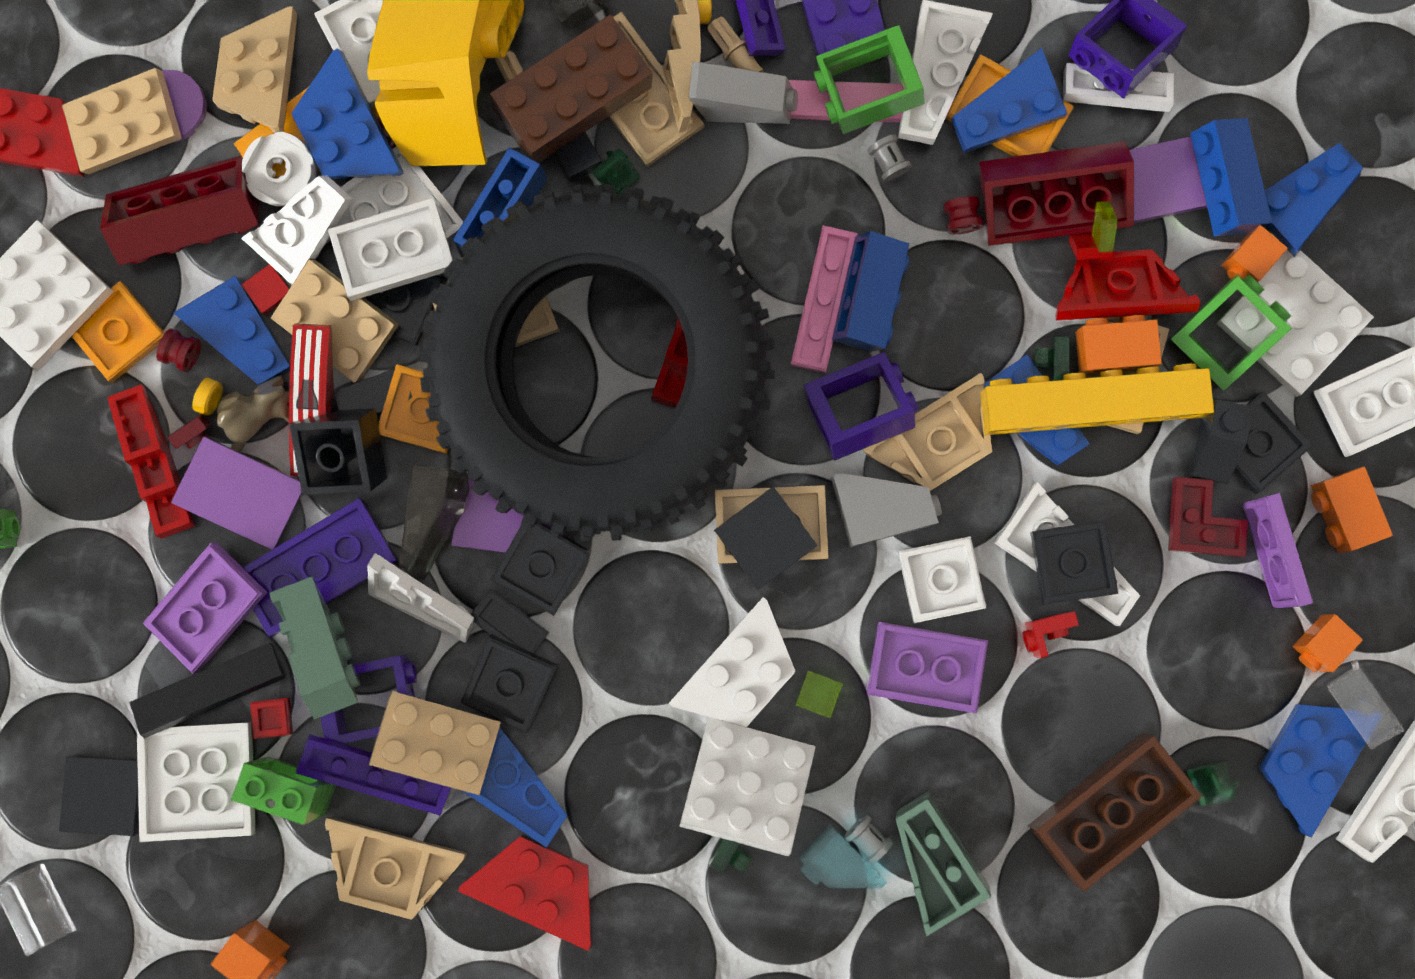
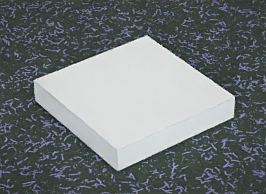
M971 536L898 551L913 623L986 608Z

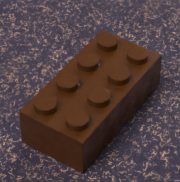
M610 14L491 92V104L493 110L525 155L539 163L651 89L653 72Z
M1142 733L1031 822L1028 827L1073 884L1085 892L1199 800L1202 795L1155 736Z

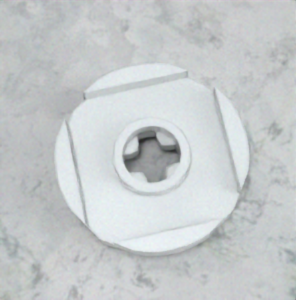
M273 132L275 134H270L266 137L261 136L250 144L243 157L242 172L246 175L248 183L246 186L253 196L273 206H286L293 196L316 179L318 166L307 144L286 132ZM284 160L287 171L284 176L281 175L278 179H275L276 172L272 167L275 163L281 164Z

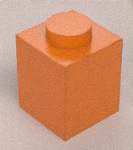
M1259 225L1246 235L1221 266L1227 270V275L1230 279L1238 273L1243 278L1251 275L1259 282L1288 248Z
M1323 614L1292 647L1301 654L1298 657L1299 660L1313 672H1334L1363 639L1336 614Z

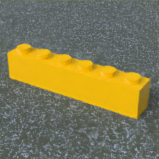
M1181 364L1174 366L1173 371L1160 372L1159 367H1144L1137 369V374L1123 375L1122 370H1108L1100 372V377L1086 378V373H1071L1063 375V380L1049 381V376L1026 378L1027 383L1012 384V379L990 381V386H986L980 392L984 435L1203 418L1214 413L1209 368L1196 369V364Z

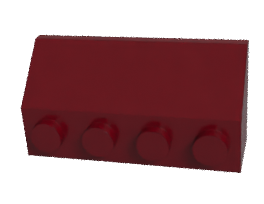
M1126 141L979 161L981 197L988 246L1134 226V160Z
M242 155L106 194L100 231L118 265L130 262L132 264L142 263L154 255L176 253L185 246L199 242L202 244L211 243L220 236L234 232L237 234L245 233L254 226H258L259 206L256 197L250 193L246 186L248 183L245 173L242 172Z

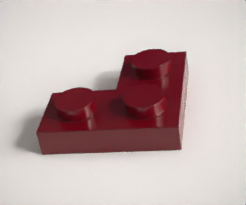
M1173 478L1168 551L1246 557L1248 520L1211 517L1214 480Z

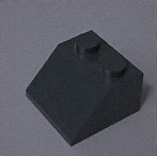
M375 408L340 410L294 421L289 424L302 495L371 492L387 479Z

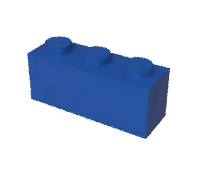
M1248 118L1213 120L1191 132L1190 136L1214 237L1247 234L1259 225L1263 227L1272 223Z
M508 148L453 238L457 247L460 249L470 237L473 239L476 236L479 239L483 237L485 232L481 227L495 216L502 221L508 218L506 209L521 201L527 207L531 206L534 202L533 196L539 194L548 179L541 165L521 153Z
M873 231L855 236L832 341L868 352L886 349V345L890 342L893 335V325L891 323L894 310H896L901 300V291L899 290L901 278L909 265V256L907 255L909 243Z

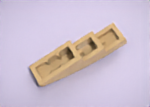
M675 0L679 15H673L669 30L673 50H667L663 65L678 133L686 132L693 108V103L689 99L692 62H700V16L697 0Z

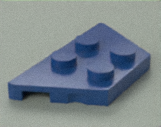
M338 48L333 50L291 113L322 176L327 175L331 179H345L346 177L353 176L369 178L374 175H403L404 171L344 53Z
M1300 704L1294 706L1259 768L1268 782L1272 783L1277 790V796L1284 807L1288 808L1299 824L1298 828L1302 834L1312 838L1380 720L1381 713L1377 711Z

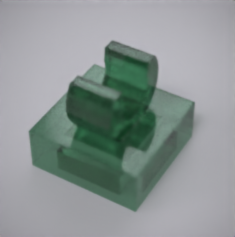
M618 148L615 152L608 150L606 152L608 158L595 168L592 173L600 185L613 184L615 194L621 195L623 188H629L641 176L627 154Z
M1069 336L1054 337L1053 349H1035V366L1053 367V379H1063V375L1069 374Z
M1221 761L1199 765L1187 771L1191 783L1202 795L1199 799L1201 806L1226 803L1238 797L1235 789L1239 784L1237 780L1231 781L1227 771L1231 767L1229 762Z
M722 838L709 860V866L723 873L729 863L744 873L752 859L750 855L738 849L740 843Z

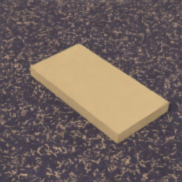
M620 12L613 18L653 72L652 87L610 115L609 118L647 168L702 130L704 123L692 108L686 132L678 133L663 67L623 13Z

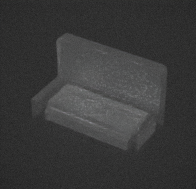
M1356 659L1351 662V670L1328 682L1326 686L1372 750L1405 730L1395 711Z
M44 863L0 885V903L26 956L76 930Z

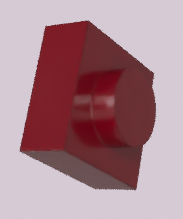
M200 414L174 431L167 438L175 449L183 444H186L190 449L201 442L203 436L208 437L204 430L211 423L205 415Z

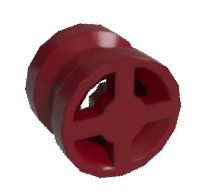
M960 197L943 204L944 212L948 214L950 221L947 224L948 234H966L983 228V219L978 216L977 211L980 206L978 197Z
M173 328L168 329L159 342L156 353L157 361L164 364H176L177 369L187 373L198 360L201 351V340L192 336L185 338L180 331Z

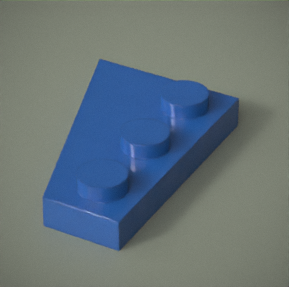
M1039 49L953 116L951 121L963 153L1065 118L1067 111L1043 49Z
M1340 143L1333 146L1265 190L1272 223L1265 226L1288 248L1287 250L1295 258L1302 249L1303 244L1312 233H1315L1322 224L1323 219L1359 178L1363 167Z
M233 276L173 313L258 385L290 371L289 360L254 302L241 286L242 282L236 276Z
M1025 355L985 382L983 387L990 386V381L1012 379V384L1027 383L1026 378L1042 375L1029 356ZM1079 428L1017 433L1025 442L1056 465L1061 464L1090 444Z
M499 727L480 794L463 792L547 848L568 815Z

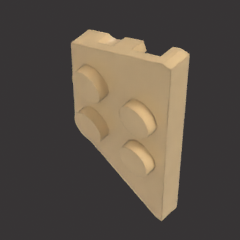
M286 7L222 37L220 41L213 102L219 109L231 114H239L244 120L253 124L256 122L269 127L272 132H284L298 17L293 7Z
M982 373L915 414V428L862 449L864 454L914 484L929 487L931 491L992 453L991 436L984 435L980 392L984 389L983 385L985 384Z
M328 817L325 821L326 831H329L333 851L330 853L332 864L337 872L338 879L336 885L339 901L411 920L465 860L467 855L466 852L333 817Z

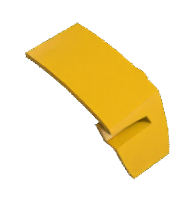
M383 0L370 51L367 74L369 80H379L380 92L375 100L376 110L386 131L411 166L486 165L487 157L477 112L480 73L487 58H505L524 14V0Z

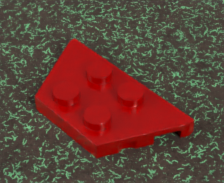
M0 88V163L83 177L84 173L80 172L62 107L65 102L60 98Z
M1152 249L1113 252V257L1077 260L1074 272L1067 282L1062 300L1058 303L1055 318L1056 320L1192 313L1198 312L1201 302L1196 294L1189 296L1179 286L1181 279L1173 270L1165 267L1163 260Z
M521 835L461 884L458 892L589 951L592 944L590 932L589 865L550 847L546 848L539 842Z

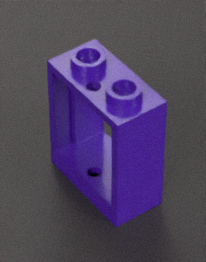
M1112 0L1076 34L1068 57L1074 60L1077 66L1087 70L1100 80L1107 89L1114 91L1124 99L1177 48L1188 25L1154 0ZM1119 19L1157 47L1133 71L1095 43Z
M885 352L803 385L806 402L834 461L915 428V413L919 412L917 402L911 391L905 393L901 385L904 382L901 370L896 362L890 363ZM882 376L898 409L841 431L827 398Z
M407 655L353 665L357 674L393 667L398 693L415 697L413 683H417V672L414 662H408ZM343 709L320 717L324 739L341 744L377 737L380 729L379 726L347 733Z

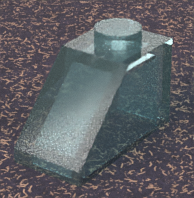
M831 824L800 855L801 861L805 864L801 871L816 886L822 881L828 888H883L887 883L873 866Z

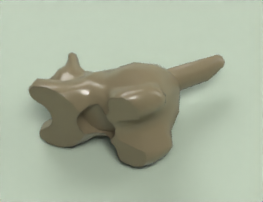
M282 376L263 382L254 390L250 397L243 396L239 392H233L222 398L218 404L217 424L224 429L226 436L233 442L231 449L241 453L246 441L250 440L269 419L283 418L289 422V391H285L283 388L284 379Z

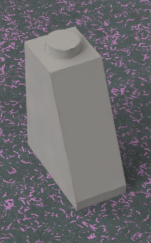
M692 62L689 99L707 122L790 124L791 111L795 112L797 109L798 94L786 76Z
M846 473L833 474L831 477L850 548L934 526L939 523L937 516L942 515L940 502L936 494L931 495L929 487Z

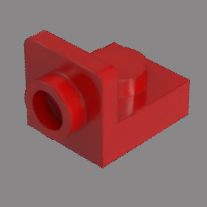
M1068 611L1025 622L1027 630L1023 631L1022 635L1028 653L1033 652L1035 658L1048 657L1043 635L1047 634L1048 640L1070 635L1068 628L1079 626L1075 611Z

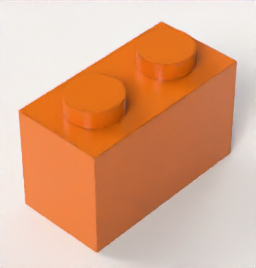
M1145 315L1123 317L1122 323L1108 324V318L1090 319L1085 321L1086 326H1082L1075 332L1079 373H1086L1087 375L1100 374V372L1108 370L1136 371L1140 368L1157 367L1162 364L1157 320L1145 321Z
M1365 466L1310 485L1313 491L1311 494L1312 503L1315 509L1322 513L1327 525L1325 528L1327 540L1332 547L1336 548L1338 553L1354 551L1393 536Z
M254 920L232 934L210 965L228 979H274L286 965L288 960L283 956L291 946Z

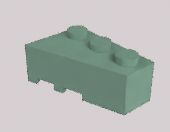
M313 577L270 592L271 601L283 622L279 623L283 636L287 635L291 650V653L288 655L301 697L314 720L358 703L354 687L360 685L359 678L353 664L348 665L347 660L353 658L345 637L340 638V634L345 633L343 622L338 612L331 614Z
M929 791L897 810L896 822L913 881L916 899L919 904L925 934L928 936L991 898L990 886Z

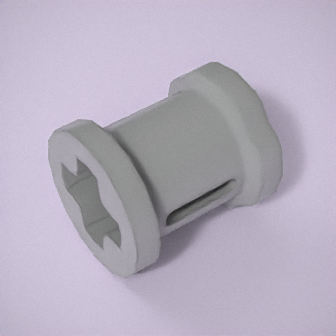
M896 134L888 135L878 140L867 149L869 155L876 158L883 172L881 176L883 182L892 181L912 168L911 162L905 161L897 145L898 138Z
M866 814L846 832L844 838L847 842L853 841L867 856V862L873 865L889 851L894 842L889 837L885 838L871 823L872 818Z

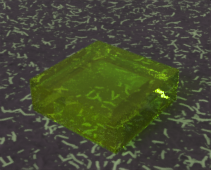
M1109 201L1096 202L1092 234L1099 252H1112V249H1114L1117 218Z
M807 671L795 705L831 718L843 683Z

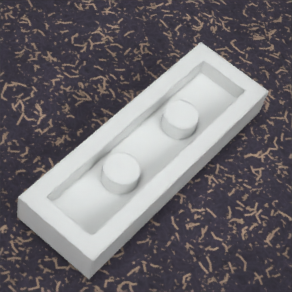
M1066 63L1063 71V101L1170 112L1174 105V74L1151 72L1123 99L1114 91L1107 89L1100 80L1087 70L1080 68L1076 64Z

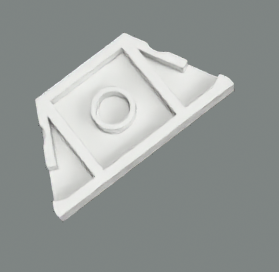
M764 597L669 702L672 707L747 727L796 672L768 601Z

